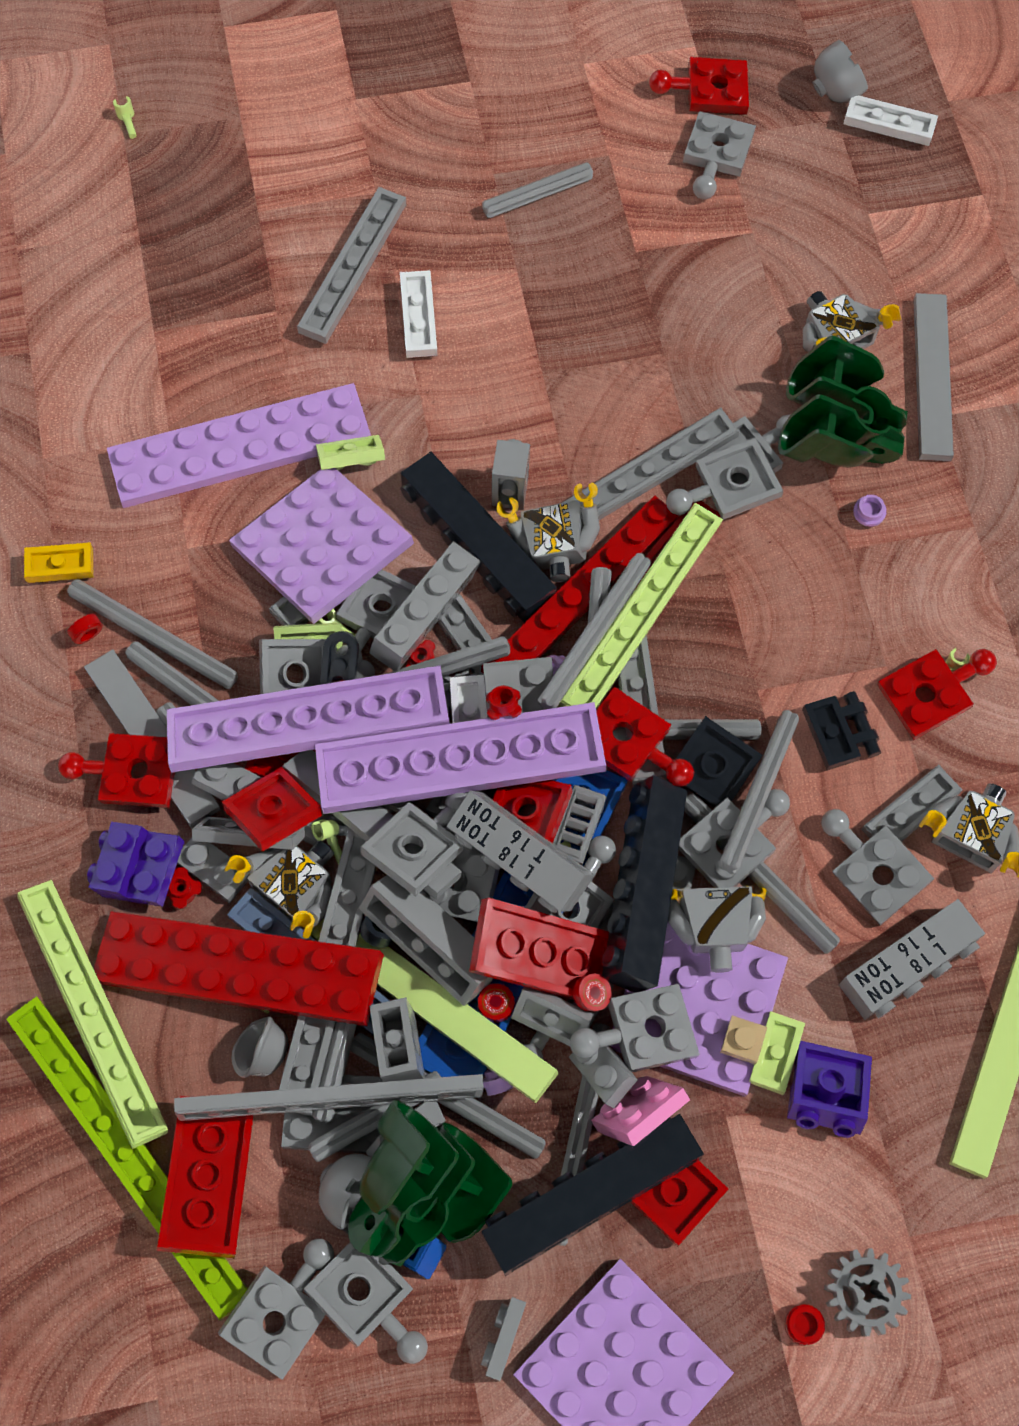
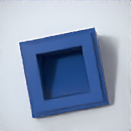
M435 1238L425 1246L418 1247L402 1265L425 1279H430L447 1246Z

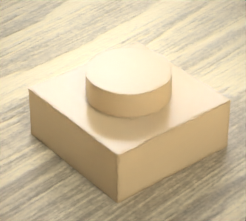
M732 1015L720 1053L756 1064L767 1027Z

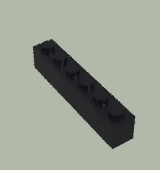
M432 451L401 472L402 487H400V490L409 503L415 502L425 521L431 526L434 524L437 526L448 546L454 541L480 560L476 571L483 577L484 585L492 594L497 593L504 600L505 608L513 617L518 616L525 623L556 593L557 587Z
M655 775L633 785L629 795L631 803L628 819L624 825L625 839L623 850L618 860L620 869L618 881L613 890V897L615 898L613 911L607 925L609 935L607 946L602 956V976L609 983L634 993L658 986L687 790Z
M681 1114L673 1118L669 1117L635 1146L620 1141L617 1143L619 1150L607 1157L604 1152L595 1155L584 1163L587 1169L573 1176L572 1172L569 1171L561 1175L551 1183L554 1187L552 1190L543 1195H540L538 1191L529 1194L518 1202L521 1208L507 1215L504 1210L486 1220L487 1228L481 1232L505 1276L509 1275L701 1160L704 1153Z

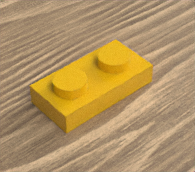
M91 542L24 548V578L26 582L35 583L94 578L93 547Z

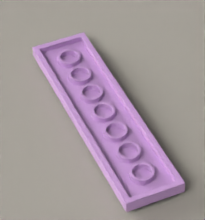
M352 383L108 447L107 452L123 508L314 458L317 457L316 444L371 436L355 385Z
M441 666L167 709L169 768L171 773L315 750V744L450 724Z
M595 702L525 712L515 718L511 716H503L497 720L485 718L315 744L323 814L466 793L470 790L480 791L606 772V761Z

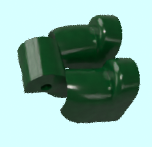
M828 336L804 355L793 368L786 386L787 398L802 406L789 416L782 428L778 440L779 453L798 462H806L814 457L826 463L846 468L860 466L866 461L885 464L899 460L903 455L905 436L902 433V429L906 426L908 411L892 405L891 400L884 392L878 388L871 387L872 384L884 378V369L880 360L874 354L836 336Z
M394 1100L378 1122L379 1133L384 1139L369 1161L362 1176L359 1190L362 1199L355 1206L350 1216L348 1225L349 1240L352 1246L359 1252L372 1257H382L387 1262L401 1267L418 1247L425 1246L434 1240L440 1232L451 1243L470 1239L477 1234L511 1189L512 1179L487 1151L468 1134L448 1123H442L439 1129H437L418 1111L403 1102Z

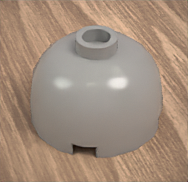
M841 40L832 43L819 54L814 66L816 80L813 81V86L820 97L826 94L830 100L837 103L849 102L852 97L861 96L868 89L866 78L859 64H854L850 58L853 54Z
M349 1154L338 1159L333 1164L328 1165L320 1177L319 1205L326 1219L347 1234L350 1216L355 1206L362 1199L359 1194L361 1179L371 1160V1157L364 1154Z

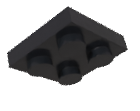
M705 716L676 759L687 760L694 769L692 781L684 787L716 808L726 798L730 801L733 800L763 755Z

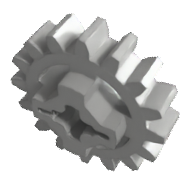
M872 1248L865 1250L863 1258L857 1249L850 1251L851 1262L843 1256L839 1257L836 1261L841 1268L840 1271L830 1269L827 1273L834 1279V1283L824 1286V1290L833 1293L834 1296L833 1299L826 1302L827 1307L837 1306L839 1310L834 1317L835 1321L846 1318L848 1320L846 1330L853 1332L860 1326L861 1334L865 1337L870 1336L872 1327L878 1336L886 1334L885 1323L891 1328H897L899 1323L895 1315L904 1316L908 1313L906 1308L901 1305V1301L911 1299V1294L902 1292L901 1287L909 1282L908 1278H898L896 1275L901 1265L899 1263L892 1266L887 1265V1253H883L875 1259ZM857 1266H870L869 1270L862 1277L849 1273ZM885 1277L890 1284L892 1295L887 1291L884 1282ZM870 1284V1292L875 1295V1298L865 1301L863 1299L865 1293L859 1286L862 1287ZM843 1290L848 1292L851 1301L850 1308L845 1302ZM875 1307L880 1311H885L877 1319H865L871 1308Z

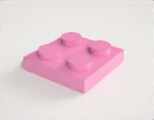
M645 1076L638 1078L637 1082L615 1108L604 1104L600 1109V1113L591 1121L597 1132L635 1146L689 1102L690 1099L684 1088Z

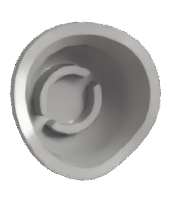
M270 1016L252 1022L242 1032L233 1047L232 1065L235 1072L243 1078L250 1075L261 1077L270 1075L278 1069L285 1059L289 1046L288 1037Z

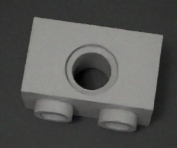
M515 439L507 441L497 440L492 470V506H497V503L501 502L504 508H512L509 498L512 497L517 500L518 509L524 510L529 478L530 444L522 443Z
M407 998L370 1005L379 1072L383 1082L425 1079L415 1013Z

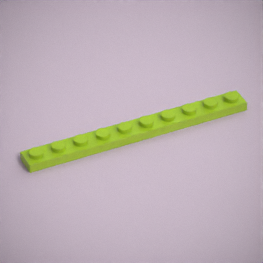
M36 996L6 1018V1020L159 1234L168 1180L167 1175L145 1144L132 1149L106 1090L43 1002ZM171 1252L217 1318L222 1321L232 1313L248 1288L229 1261L223 1257Z

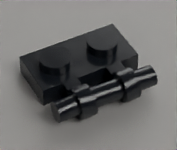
M855 691L843 696L847 705L844 707H840L835 695L805 704L802 708L826 770L859 761L861 754L858 747H865L869 758L881 754L877 743L879 741L876 729H871L866 717L868 710L865 703L860 702ZM846 720L854 721L858 733L852 735Z

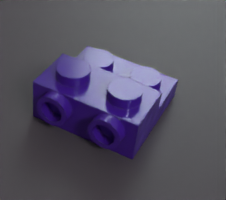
M111 822L109 830L103 831L99 838V848L101 850L97 863H93L88 869L87 879L90 883L88 888L105 898L163 907L184 840L178 835L147 831L138 825Z
M800 1041L795 1059L794 1078L790 1086L787 1118L796 1120V1124L803 1129H815L819 1125L832 1128L835 1135L843 1138L853 1137L855 1134L861 1135L868 1120L872 1056Z

